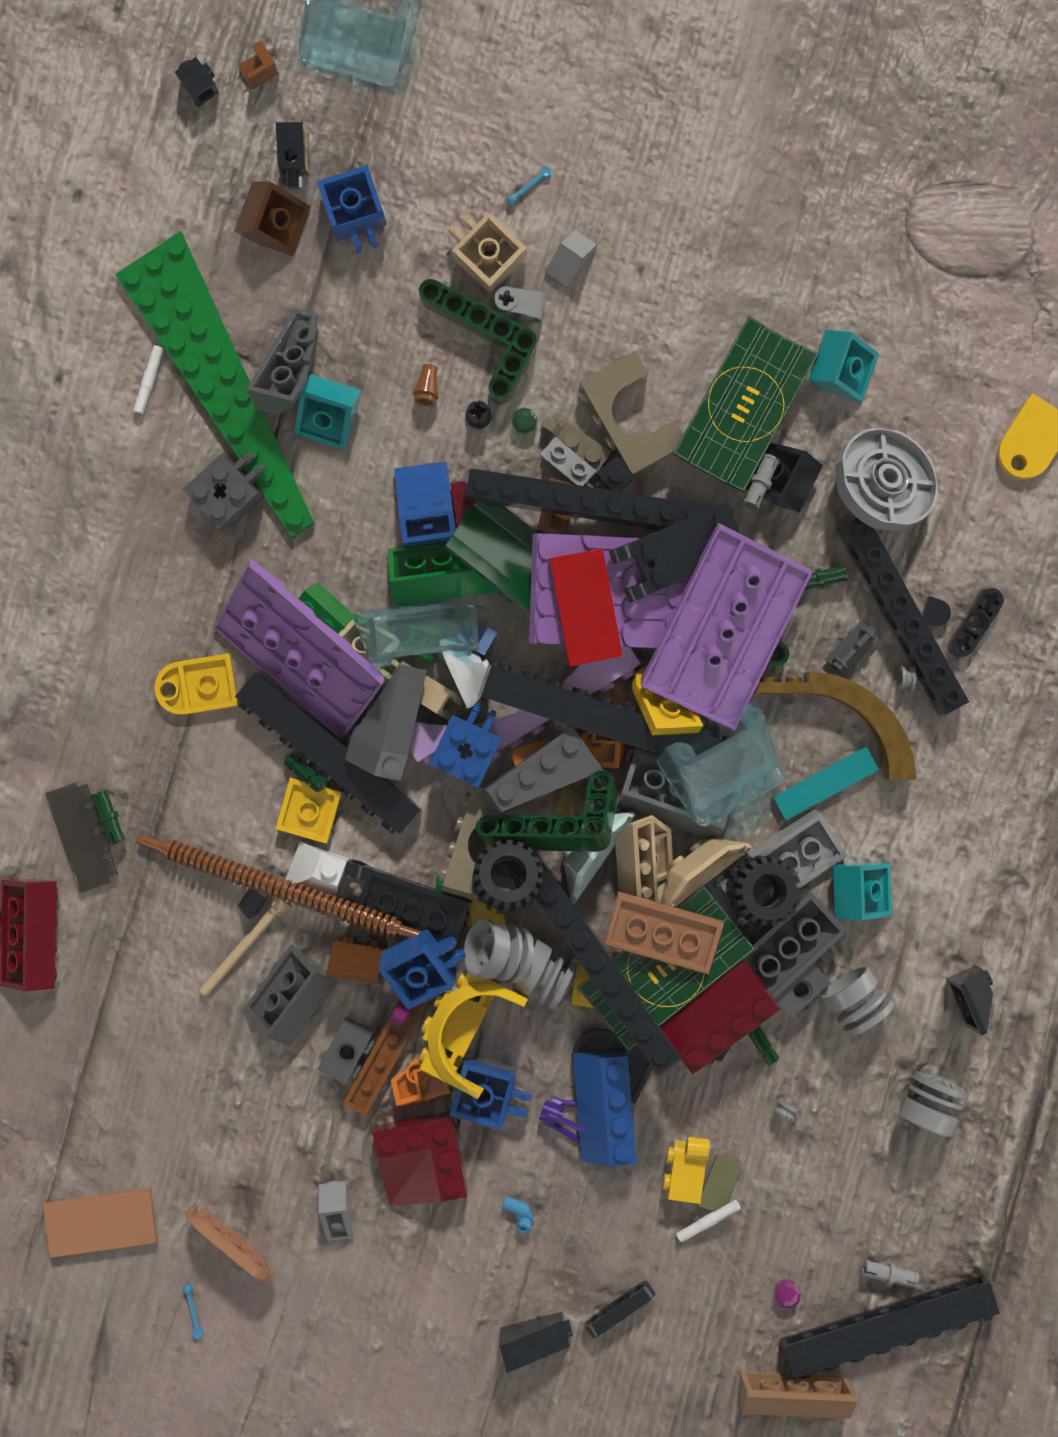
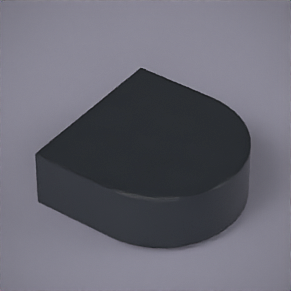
M928 596L922 616L927 625L937 627L949 621L951 609L945 601Z

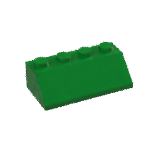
M447 542L388 549L389 579L394 606H408L417 603L498 593V590L444 548Z

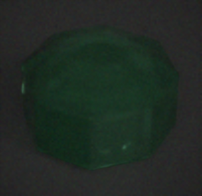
M522 407L514 412L512 426L517 433L528 435L535 431L538 418L532 409Z

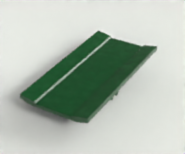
M475 502L444 548L495 587L499 595L504 594L508 598V602L515 603L530 615L533 534L538 532L505 506Z

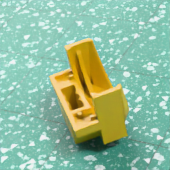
M462 972L456 984V987L459 989L454 990L451 988L438 995L433 1005L437 1007L434 1016H428L423 1024L421 1031L425 1032L422 1039L428 1041V1046L424 1047L418 1061L422 1062L419 1069L479 1099L484 1088L463 1078L457 1071L494 997H502L525 1007L528 998L493 979L476 977L470 973ZM478 996L480 1000L477 1002L471 998ZM445 1048L453 1052L452 1056L446 1055Z

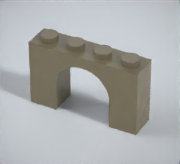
M636 350L580 381V390L577 392L584 405L589 404L593 411L590 416L597 428L602 427L606 434V437L603 439L611 452L615 450L617 456L634 476L672 456L683 436L675 420L645 436L629 435L623 432L615 423L612 415L614 401L625 391L647 380L649 374Z
M474 786L472 793L466 792L462 807L467 808L464 818H458L454 832L459 833L456 843L452 841L450 843L446 857L451 858L448 868H442L439 882L443 883L442 892L480 903L477 899L478 894H474L472 875L475 863L468 851V842L474 833L477 832L475 829L476 822L484 815H533L536 804L527 801L503 812L496 813L481 793V790L484 788ZM491 872L493 883L502 890L510 891L513 879Z

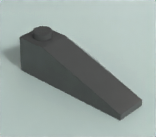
M294 308L246 389L256 410L280 415L295 404L307 381L319 318L317 313Z
M399 664L383 687L382 693L374 705L370 706L365 718L352 732L345 760L374 776L401 781L409 753L426 670Z

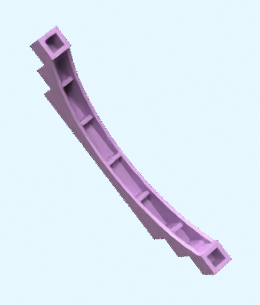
M621 647L622 657L579 665L563 682L562 688L572 691L574 686L589 691L587 697H590L591 694L598 690L603 694L615 686L614 680L621 676L626 680L638 673L636 667L640 665V662L630 647ZM520 710L514 714L493 720L488 732L501 737L502 740L492 761L501 756L499 750L507 745L511 750L524 742L522 736L530 731L534 736L547 728L545 722L550 719ZM415 722L409 749L417 762L422 760L425 764L430 762L447 725ZM485 722L477 723V724H473V725H475V726H477V727H479V728H483ZM464 743L465 747L461 745L458 751L461 752V758L467 759L466 756L470 758L473 755V751L470 750V744Z

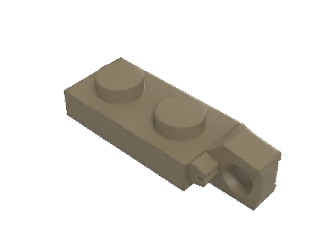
M547 416L541 424V428L551 435L548 439L550 442L555 437L558 438L596 470L595 475H597V472H599L611 454V451L569 422L561 420L558 424Z

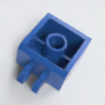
M368 165L317 181L336 241L351 237L356 253L362 252V244L357 235L367 232L372 248L378 247L373 230L387 226ZM355 201L356 205L350 206L349 202Z
M477 702L467 721L454 715L451 716L429 765L479 787L502 738L488 732L497 713L492 709L487 714L483 728L473 725L481 711V704ZM464 743L470 744V750L473 751V755L470 758L466 756L467 759L461 758V752L458 751L461 745L465 747Z
M426 929L416 936L383 951L379 971L409 1010L450 990L455 984V965L459 964L466 955L461 949L446 955L445 953L456 945L454 937L437 942L430 931Z
M465 1057L460 1075L470 1082L487 1089L490 1095L486 1094L485 1098L479 1097V1099H476L456 1088L449 1116L495 1129H502L506 1113L527 1117L528 1110L509 1104L510 1097L531 1101L533 1096L529 1092L513 1088L516 1071Z

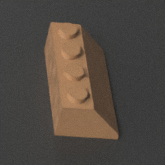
M740 1371L739 1405L742 1414H746L751 1418H760L762 1415H773L777 1419L798 1416L804 1420H815L816 1417L839 1422L843 1419H851L857 1404V1395L847 1376L813 1375L806 1379H794L792 1374Z

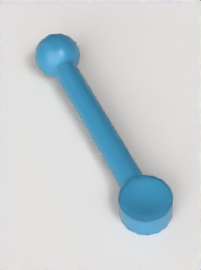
M548 166L543 167L537 177L514 195H509L507 203L509 205L516 204L517 199L540 180L549 178L551 176V168Z
M187 1283L183 1286V1292L187 1295L194 1326L192 1336L195 1339H200L203 1336L204 1330L199 1327L192 1297L193 1286Z

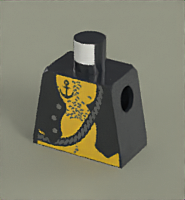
M276 122L278 169L282 174L286 175L287 189H302V175L309 174V131L303 122ZM293 157H297L296 161L290 162Z

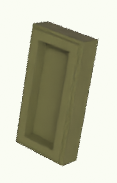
M716 1153L703 1185L701 1203L697 1205L712 1212L725 1206L742 1164Z

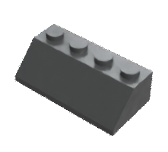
M636 748L622 783L616 807L645 817L652 815L662 823L707 839H718L725 829L737 783Z
M806 888L801 891V894L797 895L796 899H799L800 902L799 905L793 906L795 910L793 915L786 914L787 920L784 922L777 921V925H764L749 939L755 950L744 959L774 998L783 992L848 932L818 898Z

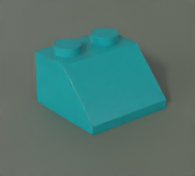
M825 330L819 346V354L811 369L808 380L823 391L862 403L879 353L852 332Z
M311 374L300 393L294 434L345 450L358 412L361 390Z
M890 862L833 865V907L836 919L868 920L892 916Z

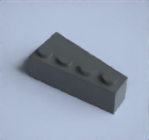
M572 726L560 732L481 790V793L493 810L498 813L587 778L594 772L603 769Z

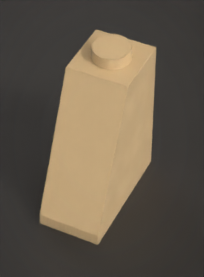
M403 661L400 663L405 666H410ZM425 676L420 704L448 721L452 715L462 719L468 710L463 698L430 677Z

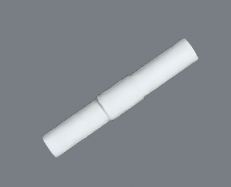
M153 346L147 368L144 372L141 387L133 411L139 414L144 413L150 391L153 387L164 351L162 347Z
M733 1200L677 1232L680 1242L686 1241L739 1211L741 1207L738 1201Z

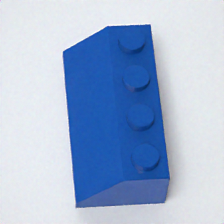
M626 1049L573 1053L578 1122L580 1126L586 1128L584 1133L579 1131L582 1161L605 1166L637 1164Z

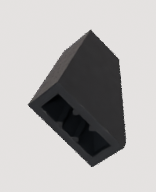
M563 1312L500 1327V1349L506 1373L570 1347L569 1337L573 1336L570 1320L564 1319Z

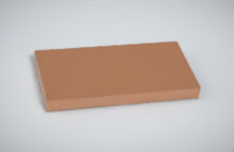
M618 891L603 945L709 975L724 922Z
M151 1187L48 1201L43 1204L50 1258L153 1244L158 1241Z

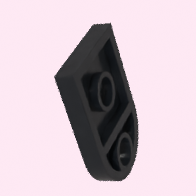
M601 1028L590 1029L581 1034L575 1041L572 1049V1061L573 1053H579V1048L584 1043L592 1044L594 1052L626 1048L613 1032ZM637 1045L630 1051L626 1049L631 1102L633 1104H636L653 1069Z

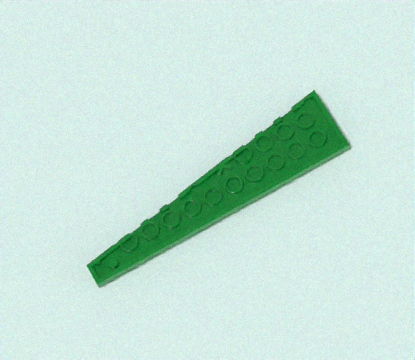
M179 231L115 275L237 457L240 459L248 452H252L255 456L253 461L245 467L248 473L260 464L266 468L264 473L254 482L291 537L294 538L315 524L264 411L256 410L246 390L250 384L248 375L198 269L182 231Z

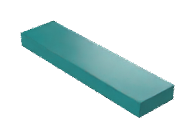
M867 746L776 794L772 798L786 821L873 774L879 768Z

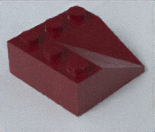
M450 1111L375 1125L372 1135L377 1161L390 1206L439 1203L468 1196V1184L455 1117L449 1116Z

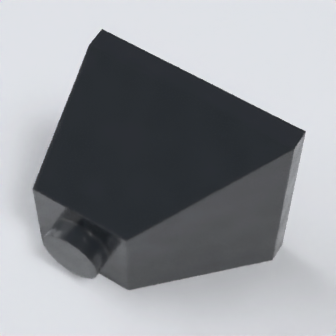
M975 965L947 977V981L967 1027L982 1036L987 1034L993 992L990 986L993 985V981L987 970L983 971L982 968Z

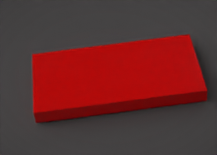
M603 548L548 558L568 667L622 657L623 654Z

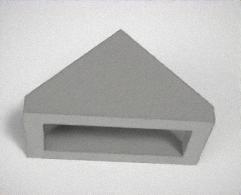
M574 230L560 243L545 274L567 289L597 244L577 230Z

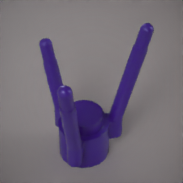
M553 1097L552 1101L545 1100L539 1120L545 1122L544 1125L554 1128L580 1144V1138L560 1126L561 1123L583 1133L586 1132L585 1127L563 1118L565 1109L560 1108V1106L577 1107V1101L562 1100L557 1097Z

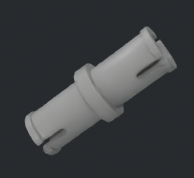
M764 454L757 473L752 476L750 480L752 484L743 501V504L748 508L758 510L766 490L770 489L772 485L771 478L780 462L775 456Z
M869 1260L863 1261V1264L866 1266L862 1265V1277L884 1281V1284L889 1286L897 1284L916 1289L917 1284H914V1282L918 1283L919 1281L917 1271L897 1268L892 1263L884 1265Z

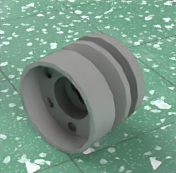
M480 919L474 923L466 937L464 965L467 972L472 976L486 979L494 978L497 981L518 983L529 972L533 961L534 943L531 933L525 927Z
M537 939L534 943L533 961L529 972L523 980L514 983L512 991L529 998L534 990L538 989L540 990L538 1003L542 1005L547 995H550L547 1008L554 1011L557 1005L565 998L573 983L578 959L571 957L566 966H563L566 953L561 952L556 960L553 961L550 959L553 947Z
M866 965L860 966L840 977L821 996L832 1013L843 1011L837 1021L840 1025H845L844 1031L849 1037L863 1033L877 1025L894 1009L895 1005L889 997L885 998L887 993L884 989L872 991L877 986L878 980Z
M915 1071L913 1078L921 1082L923 1086L913 1083L909 1085V1088L918 1094L919 1097L918 1099L905 1097L899 1115L925 1129L947 1137H953L959 1119L949 1113V1110L951 1108L962 1111L965 1106L954 1100V1097L967 1100L969 1093L960 1088L955 1082L942 1076Z

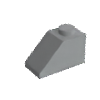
M331 1181L327 1184H319V1216L327 1241L354 1238L351 1202L346 1181Z

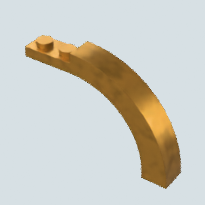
M820 672L805 673V682H802L801 677H786V682H775V677L760 678L753 694L818 695L845 705L854 711L873 733L882 755L884 779L916 780L913 751L902 725L887 705L863 686L837 675Z

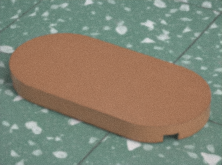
M196 1204L189 1207L185 1212V1216L197 1231L250 1275L264 1283L270 1281L275 1274L272 1267L269 1269L265 1267L267 1264L266 1259L206 1209L197 1211L198 1205Z

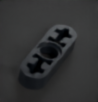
M989 588L979 593L948 642V649L952 655L965 657L974 651L1003 606L1004 597L999 590ZM985 596H994L993 601L996 603L995 605L987 607L985 613L977 610V607L983 609L987 604ZM973 615L979 616L983 621L980 630H973L969 625V620ZM967 633L975 636V638H967L964 644L967 650H957L959 645L956 643V640H963Z
M643 1281L591 1316L585 1322L584 1327L591 1338H596L644 1306L656 1293L648 1281Z

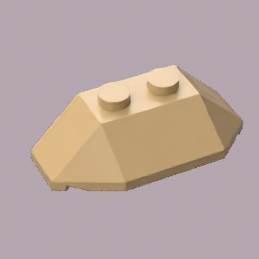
M651 815L629 823L615 838L618 887L622 893L662 903L666 874L671 869L669 864L673 861L671 829Z
M715 838L709 839L706 843L702 839L690 848L692 853L685 859L680 855L669 864L671 869L666 874L663 904L676 908L703 885L705 886L748 853L752 848L749 843Z

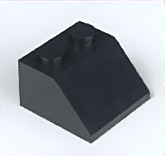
M771 442L765 454L775 456L780 462L771 478L772 485L770 489L766 490L763 499L778 507L800 513L823 465L807 451ZM762 460L760 461V463H759V465H758L756 471L754 472V474L757 473L758 468H759V466H760ZM751 481L747 485L746 491H749L752 484Z

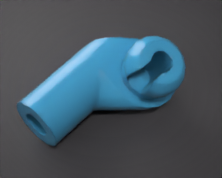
M506 1196L501 1209L515 1214L518 1223L517 1228L520 1232H530L534 1225V1218L529 1205Z

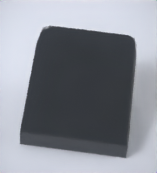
M248 889L238 907L248 919H252L257 915L268 896L261 893V891L257 892L254 889Z

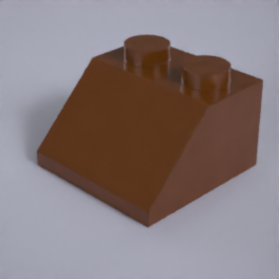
M270 181L252 182L235 232L258 245L293 256L311 206Z
M341 935L340 939L333 941L326 977L380 984L384 979L379 971L381 954L388 949L389 945H383V940L368 938L367 942L356 941L355 936Z

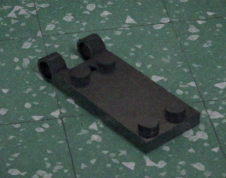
M722 503L609 551L613 565L634 557L643 578V582L624 589L628 602L637 601L649 594L691 577L717 523L740 533L729 503ZM649 560H652L654 563L652 568L648 566Z
M348 860L345 874L365 881L358 907L363 905L365 908H371V912L373 909L377 910L378 913L383 912L384 917L386 914H389L391 919L395 916L398 918V921L402 922V925L421 932L428 929L437 942L454 937L456 945L448 952L452 953L458 949L472 901L371 867L362 861ZM372 892L376 893V899L371 898L370 894ZM338 897V900H339L340 898H343V899H345V902H346V900L351 901V905H352L353 903H357L356 901H354V900H352V899H349V898Z

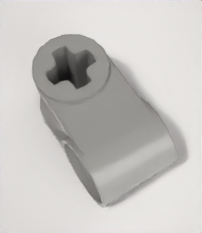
M504 286L496 291L494 309L506 317L540 323L542 322L546 294L536 290H523ZM504 297L509 298L508 306L503 305Z

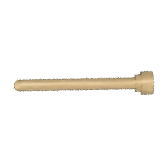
M274 896L269 900L268 911L199 989L201 996L206 997L211 993L277 916L280 917L293 906L291 903H288L287 900L283 901L280 898H274Z

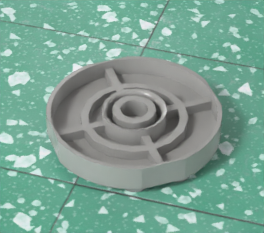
M869 428L856 434L838 454L835 463L838 494L852 514L868 526L882 530L904 531L918 524L935 506L938 497V486L933 462L925 450L906 434L897 430Z

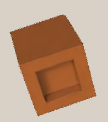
M262 41L252 46L255 55L239 65L241 73L252 90L279 74L274 60Z

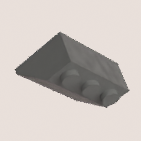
M291 944L244 1007V1010L268 1038L290 1047L338 982L334 978L326 977L327 970Z

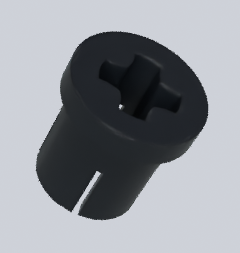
M477 400V402L473 401L469 404L465 417L470 427L484 429L490 424L492 413L485 402ZM475 409L481 410L482 418H480V421L474 415Z

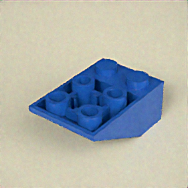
M447 461L395 468L399 519L405 548L448 542L456 530Z

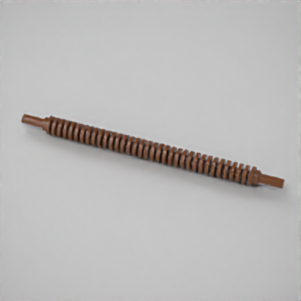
M139 834L136 843L159 851V854L164 856L165 860L177 862L180 865L183 864L185 867L202 871L205 874L209 873V875L216 876L217 878L222 877L225 881L235 882V884L243 887L248 886V889H254L257 892L261 891V893L271 897L274 895V898H280L283 901L287 900L288 903L294 902V905L297 906L300 904V907L303 908L307 906L308 910L313 909L317 913L320 911V914H326L328 917L333 915L334 919L340 917V921L344 922L346 920L348 924L353 922L354 926L359 925L363 929L366 927L368 931H371L373 928L374 933L379 932L383 936L386 933L388 938L399 935L409 939L421 932L402 925V922L398 921V918L395 916L391 919V915L386 914L384 917L383 912L378 913L375 909L371 912L369 907L365 908L363 905L358 907L357 903L351 905L349 900H346V902L343 898L338 900L337 896L332 897L329 893L325 895L323 891L312 890L311 887H306L303 884L299 886L297 882L286 881L283 877L273 876V874L266 873L265 871L260 872V869H254L251 866L247 867V865L239 862L234 863V860H228L219 855L215 856L214 853H208V851H202V849L193 846L189 847L188 844L176 842L173 839L170 841H160Z

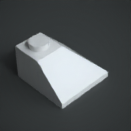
M442 641L439 643L440 648L468 709L481 698L478 694L489 663L487 659L482 661L478 652Z
M300 841L286 881L291 880L293 883H299V886L303 884L306 887H311L312 890L323 891L325 895L329 893L332 897L337 896L349 858Z

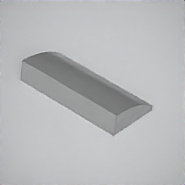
M814 808L738 859L727 869L729 872L731 870L737 871L738 868L735 865L739 862H745L747 857H755L757 855L774 857L787 862V866L792 867L796 871L793 876L799 877L800 882L796 885L800 888L848 855L822 814ZM767 874L758 878L753 887V896L759 906L766 904L773 895V882Z

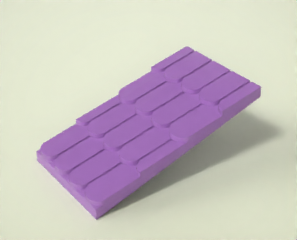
M717 523L682 594V598L660 638V643L644 672L641 686L735 731L812 575L811 569Z
M533 534L529 643L564 645L548 558L603 548L621 647L657 648L660 638L678 606L691 577L629 603L624 589L643 582V578L634 557L613 565L609 551L639 538ZM649 560L648 566L652 568L654 563L652 560Z
M251 559L213 628L337 739L342 741L382 686L384 677L378 668L351 648L352 644L318 619L312 609L285 589L286 585Z

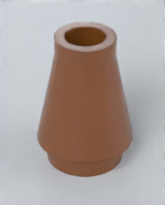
M431 364L422 365V371L412 393L415 403L422 406H433L435 401L438 400V368Z

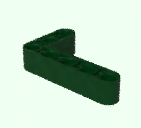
M427 279L423 281L419 287V296L425 308L506 350L489 382L488 390L489 397L495 404L502 405L509 402L536 352L537 337L535 333L437 280ZM433 289L438 292L437 297L434 299H427L424 296L428 290ZM452 302H459L462 307L460 310L453 312L448 309V305ZM476 314H481L485 317V320L481 324H475L471 321V318ZM499 326H504L509 330L505 336H498L494 331ZM527 338L532 342V345L527 349H523L518 345V342L521 339ZM513 361L520 365L519 370L516 372H509L505 368L509 362ZM497 385H504L508 391L506 394L498 396L493 392V389Z
M599 770L594 772L589 778L583 816L484 815L476 822L475 829L484 847L489 845L494 847L495 842L498 841L506 844L507 840H513V845H518V842L524 844L523 848L525 850L530 847L533 851H603L611 842L618 796L612 775L608 771Z

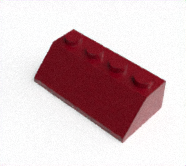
M1 879V987L25 992L55 989V980L57 978L55 954L58 949L56 942V926L58 924V916L56 914V900L58 899L57 881Z
M744 959L664 1022L661 1027L684 1060L682 1062L693 1075L781 1009L778 1001Z

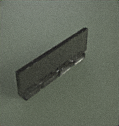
M74 782L46 792L45 794L79 893L111 883L109 877L118 875L113 857L104 860L102 858V855L110 852L104 832L97 834L93 832L94 829L102 827L98 823V814L95 806L85 809V804L93 802L88 785L77 786V783Z

